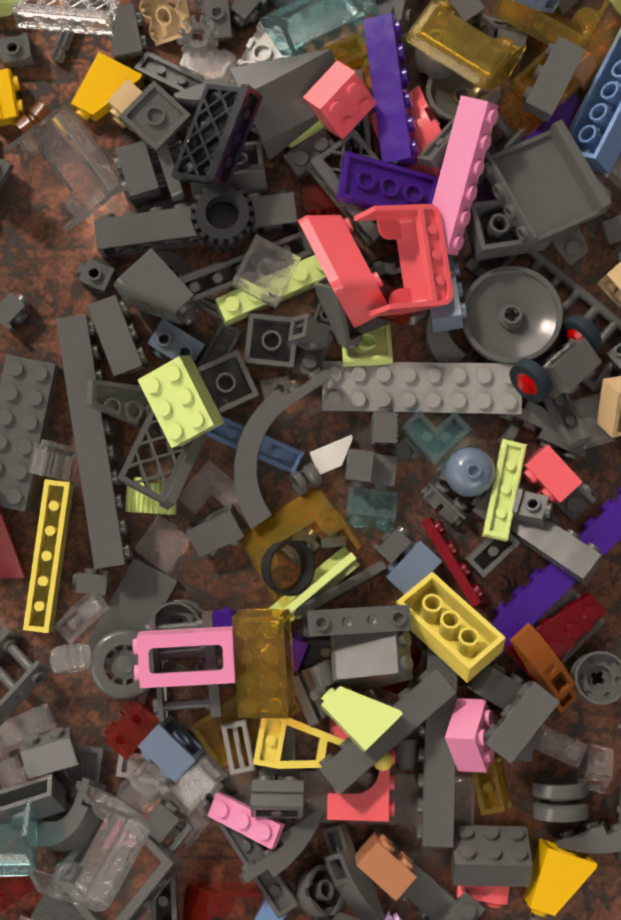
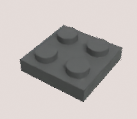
M153 81L120 114L119 118L157 153L191 118V114Z

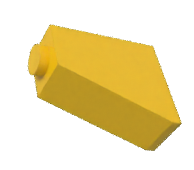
M99 52L71 102L75 114L86 121L89 118L95 122L111 110L108 100L128 79L140 89L145 83L143 75Z

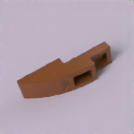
M527 623L510 641L529 674L536 677L540 686L560 701L554 710L562 714L578 698L573 689L576 684L546 641L531 624Z

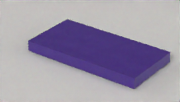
M345 151L342 159L336 200L366 209L381 205L432 204L439 177Z

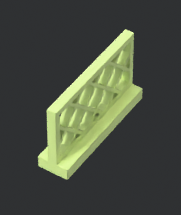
M345 546L339 549L315 569L313 580L303 593L296 596L284 595L268 608L269 612L273 615L272 619L277 624L279 623L283 629L296 619L294 616L296 608L337 585L360 565L353 553L349 552Z

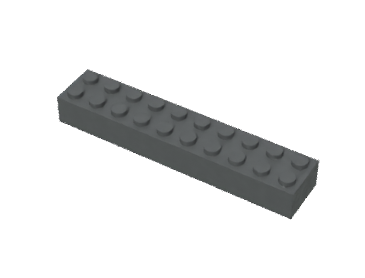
M86 314L56 318L94 569L131 564L130 559L134 558L133 547L131 543H127L126 534H130L128 519L123 518L122 509H125L124 494L121 495L118 485L122 484L117 481L120 470H117L115 467V460H118V451L116 445L113 446L111 436L115 435L113 422L108 419L107 414L86 406L87 380L106 381L105 372H102L99 364L103 363L102 350L96 345V339L99 336L93 320Z

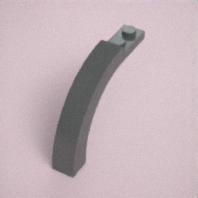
M318 368L307 376L309 378L308 382L302 386L297 382L288 388L287 392L289 394L287 396H284L280 389L276 390L259 405L242 432L235 455L234 482L239 506L251 529L273 514L262 494L258 478V457L264 436L270 425L285 409L332 378L327 369L322 371Z

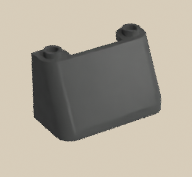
M152 248L127 269L113 285L128 306L180 326L184 324L189 326L199 317L197 313L200 310L192 302L195 298L194 294Z
M399 255L385 256L367 262L371 273L377 272L383 283L380 290L387 304H389V296L394 290L404 288ZM327 277L314 282L316 295L338 344L344 346L345 349L358 347L359 343L363 341L362 334L396 321L405 322L406 325H415L420 323V319L429 316L428 309L402 315L377 316L354 328Z

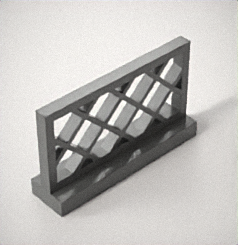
M353 129L343 140L340 139L321 155L312 159L306 169L345 218L348 217L353 228L365 243L370 246L381 237L374 220L354 221L355 215L367 209L336 200L339 178L335 173H339L340 177L346 142L353 138L359 145V155H362L363 151L366 154L363 156L379 160L358 132ZM329 155L341 156L340 167H329L324 159Z
M151 408L117 481L160 503L159 506L168 510L176 504L208 432L183 445L181 449L173 451L157 418L152 420L155 414ZM158 423L162 436L151 439L148 427ZM164 440L168 453L157 456L153 443ZM148 445L152 458L141 461L137 450L140 446ZM170 456L173 464L172 470L163 472L158 459ZM154 461L158 474L147 477L142 464ZM137 466L142 479L133 481L125 477L129 468ZM160 478L163 486L161 493L158 494L152 491L148 481Z

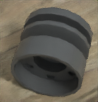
M182 599L160 606L152 616L157 615L158 625L182 621L183 623L196 622L197 619L202 618V612L206 610L195 601ZM200 646L166 647V648H160V650L180 649V648H192V647H200Z
M595 651L579 656L572 663L568 673L576 684L573 689L580 701L591 705H607L621 697V660L616 655L606 651ZM598 673V679L600 680V683L592 684L593 678L591 677V674Z

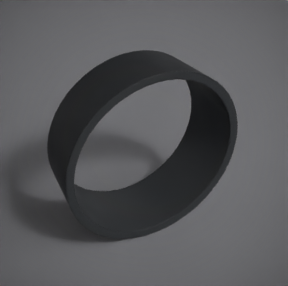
M297 540L277 542L267 549L262 558V578L265 584L273 591L285 596L299 595L310 586L315 574L314 556L309 547L303 542ZM286 544L293 547L298 553L301 561V571L297 581L291 587L280 590L273 582L271 563L277 550Z

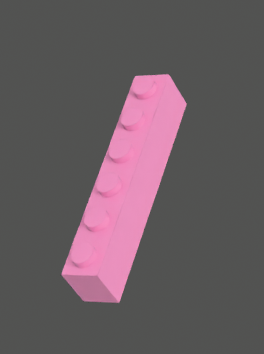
M462 95L432 202L442 215L447 254L458 256L464 244L463 235L471 218V205L477 196V183L479 176L484 170L486 151L491 145L492 128L498 119V105Z

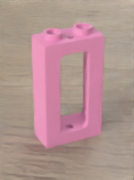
M233 626L139 631L137 639H133V654L138 655V665H134L135 681H140V688L235 683ZM220 645L223 649V668L220 670L152 673L150 671L149 650L152 648Z

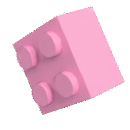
M457 698L445 740L458 771L487 773L490 762H493L494 750L484 743L486 740L484 734L494 723L493 711L489 709L486 699Z

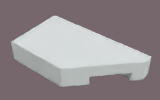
M352 435L309 452L320 475L342 466L353 439Z

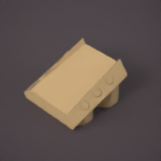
M141 0L139 8L141 14L145 18L150 19L149 34L151 39L155 41L156 46L193 33L187 0Z

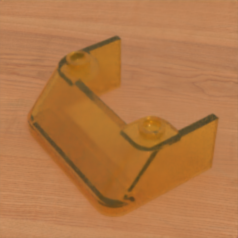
M431 0L408 31L405 40L483 89L490 90L507 82L526 46L521 44L515 47V42L505 36L491 38L454 15V10L451 8L452 4L448 0Z
M497 0L495 12L500 19L548 46L550 42L555 44L558 37L561 36L584 48L611 0H605L599 12L590 7L579 9L572 20L556 11L553 14L541 12L513 0Z
M313 488L306 494L299 496L273 512L270 517L252 529L250 527L246 529L241 544L264 584L265 582L261 574V562L267 549L277 542L284 541L313 522H316L321 531L327 534H333L343 529L354 549L360 548L359 543L342 515L324 490ZM276 553L272 559L271 572L278 564ZM265 584L273 599H277L279 597L277 592Z

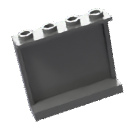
M562 119L554 122L551 128L544 133L493 155H490L489 151L485 154L482 175L490 182L494 196L501 201L506 217L513 222L518 238L525 243L527 248L603 215L612 204Z

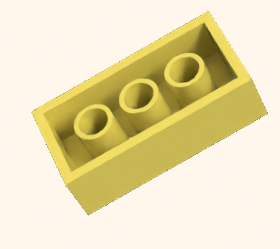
M433 572L396 601V605H410L411 631L466 683L503 652L506 637Z

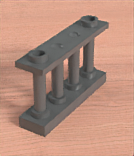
M481 87L472 98L495 104L501 95L495 88ZM498 112L495 126L502 134V137L494 145L491 143L487 151H489L490 155H493L520 143L527 133L526 130L515 127L509 128ZM455 117L417 157L422 165L433 168L438 167L441 171ZM482 174L479 176L477 187L485 180Z
M409 604L307 611V618L302 620V634L307 638L411 630Z
M213 610L203 611L202 618L197 619L196 622L158 625L157 615L151 616L150 623H146V631L214 627ZM216 645L169 650L152 648L155 673H162L161 661L196 657H201V660L206 659V669H202V671L218 670ZM208 684L209 694L204 695L203 698L165 701L164 687H156L157 699H153L154 715H159V722H165L166 711L205 708L210 710L211 718L221 717L220 684Z
M5 625L0 630V663L10 653L26 672L15 682L0 665V681L9 690L0 700V727L36 686L46 679L47 674L52 670L50 666L38 660L32 663L17 646L23 637L17 631Z

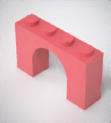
M330 718V734L344 740L348 738L342 729ZM391 749L389 753L392 755L393 765H395V749ZM390 769L379 771L374 785L363 793L340 795L328 793L327 820L389 822V817H394L395 801H390V791H395V775H390Z

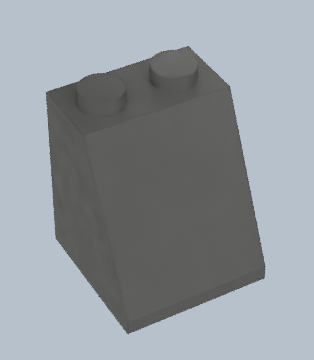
M409 631L330 635L332 679L334 682L360 692H365L413 679V661L410 650L411 636Z

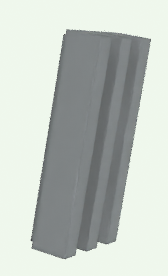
M242 719L240 721L222 723L221 729L230 776L256 771L255 764H253L254 757L247 720ZM239 726H242L249 761V766L245 767L237 728ZM229 728L233 730L240 767L235 769L227 730Z

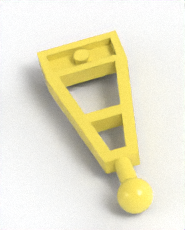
M262 713L253 764L277 769L320 768L322 766L319 762L325 757L327 743L331 742L339 746L344 739L289 717ZM286 725L319 738L316 760L280 761ZM388 752L374 764V767L379 771L389 770L393 765L392 755Z

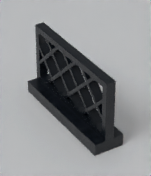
M207 83L171 176L177 180L212 185L219 190L227 191L263 97L248 84L233 87ZM212 93H219L220 98L210 104L209 101ZM237 95L234 104L229 106L227 101ZM224 105L225 111L215 117L213 111ZM209 115L211 121L201 127L202 119ZM228 118L225 127L220 130L218 124ZM215 128L216 134L206 140L204 134ZM200 138L202 144L192 151L193 142ZM219 141L216 151L211 153L210 147ZM205 151L207 158L197 164L195 158ZM191 161L193 168L186 173H182L184 166ZM210 165L206 177L202 176L201 170Z

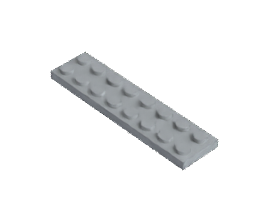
M324 361L322 364V371L327 369L332 376L331 379L322 384V411L378 412V408H393V412L522 414V396L517 392L510 380L509 373L514 364L393 362V364L349 367H343V361Z

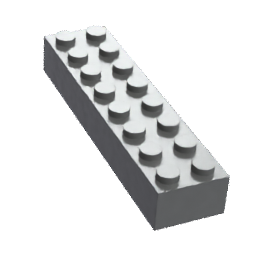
M277 190L273 192V195L263 196L262 193L249 195L255 211L254 231L252 234H249V239L289 234L298 231L293 192L288 193V190ZM187 203L174 205L173 209L164 210V207H153L149 209V212L139 213L138 210L126 211L125 215L122 216L103 214L99 216L100 219H94L97 249L104 259L143 254L151 248L156 252L205 244L202 240H199L194 231L190 217L191 206ZM218 205L210 211L208 221L215 228L226 229L235 224L238 219V212L230 205Z

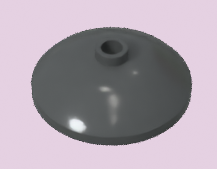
M464 59L463 65H459L455 69L456 73L443 79L429 78L426 85V98L430 108L436 115L450 122L456 116L461 95L472 98L481 87L495 88L500 93L499 80L490 67L477 60Z

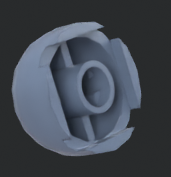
M466 447L459 449L450 456L446 463L444 474L452 491L460 496L474 497L482 495L491 487L495 479L496 470L494 462L488 453L479 448Z

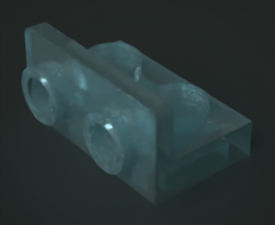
M349 487L345 524L355 528L372 527L380 531L393 530L396 521L398 492Z

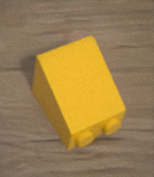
M540 838L532 862L530 886L524 888L522 897L526 901L527 906L532 909V913L542 917H546L547 914L555 916L595 871L597 863L588 853L557 847L556 843Z

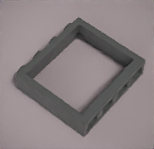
M112 800L102 808L101 812H104V816L96 831L82 845L70 850V854L66 859L57 864L54 869L55 873L51 876L50 880L86 920H106L70 881L69 876L118 816L161 861V864L116 919L139 920L184 862L163 841L161 843L157 842L141 828L144 821L125 801Z

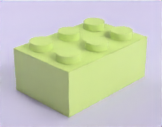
M191 355L179 356L138 379L171 448L183 446L224 424Z

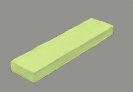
M506 439L501 441L495 469V479L492 484L482 533L483 537L508 541L513 518L512 510L519 488L527 444Z

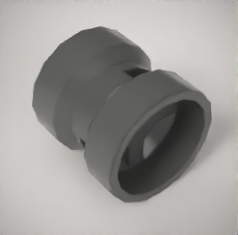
M312 463L305 465L301 471H294L288 475L291 486L299 496L306 494L309 488H316L323 484L318 469Z

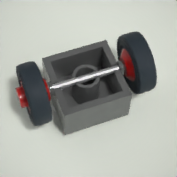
M577 314L567 317L562 322L559 332L564 344L554 347L538 363L524 358L512 366L509 373L510 380L521 396L531 402L538 403L550 396L556 398L562 393L569 395L580 387L579 383L582 380H586L595 374L596 371L594 369L602 363L596 354L602 345V338L597 327L589 319Z

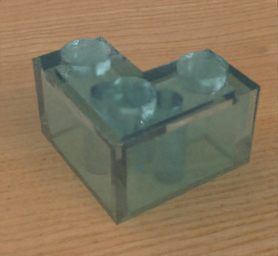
M419 410L399 430L434 465L472 429L455 411L436 428Z

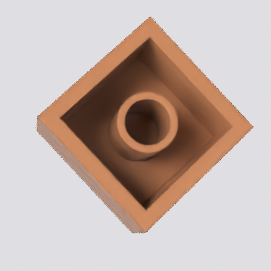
M374 832L355 854L356 865L397 901L417 878L414 870L415 865L405 852L401 851L399 854L393 846L394 843L386 835L382 834L379 836Z

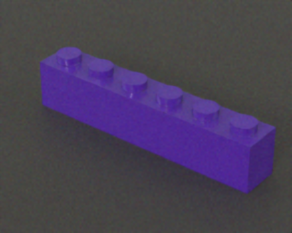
M392 12L364 19L373 97L377 103L375 105L382 161L401 167L417 164V155L420 154L418 141L414 138V131L417 130L414 116H411L410 107L413 106V98L411 92H408L407 83L410 82V75L407 67L405 68L404 65L407 53L405 45L401 43L400 35L404 34L402 22L397 20Z

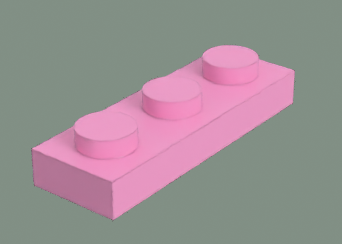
M216 792L207 815L208 817L269 849L276 848L285 824L274 818L251 817L250 806L223 792Z

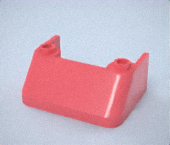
M435 205L373 206L354 216V221L376 220L379 234L387 240L397 241L404 288L394 290L390 294L388 305L369 311V317L402 315L441 307L452 301L453 286L442 215Z
M306 215L299 219L298 222L353 327L356 328L375 318L369 317L368 312L388 305L380 290L383 283L377 272L371 273L351 235L354 228L348 217L343 219L341 215Z

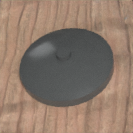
M504 266L486 272L471 285L463 303L465 302L467 318H462L463 331L468 342L481 356L495 363L515 364L524 358L536 360L551 348L561 329L563 311L558 293L545 277L525 267Z

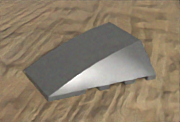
M331 49L229 67L237 87H240L241 84H248L263 97L254 123L269 161L319 121L303 99V96L336 62Z

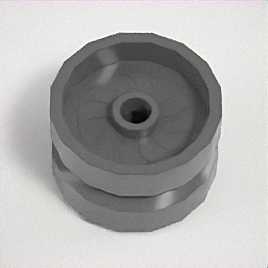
M547 777L532 781V794L536 798L541 799L532 804L534 819L547 822H576L589 818V804L580 800L588 795L587 780L573 777Z

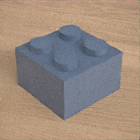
M171 715L165 719V722H160L137 746L142 750L141 754L146 760L154 762L160 768V773L166 779H172L174 782L182 777L206 751Z

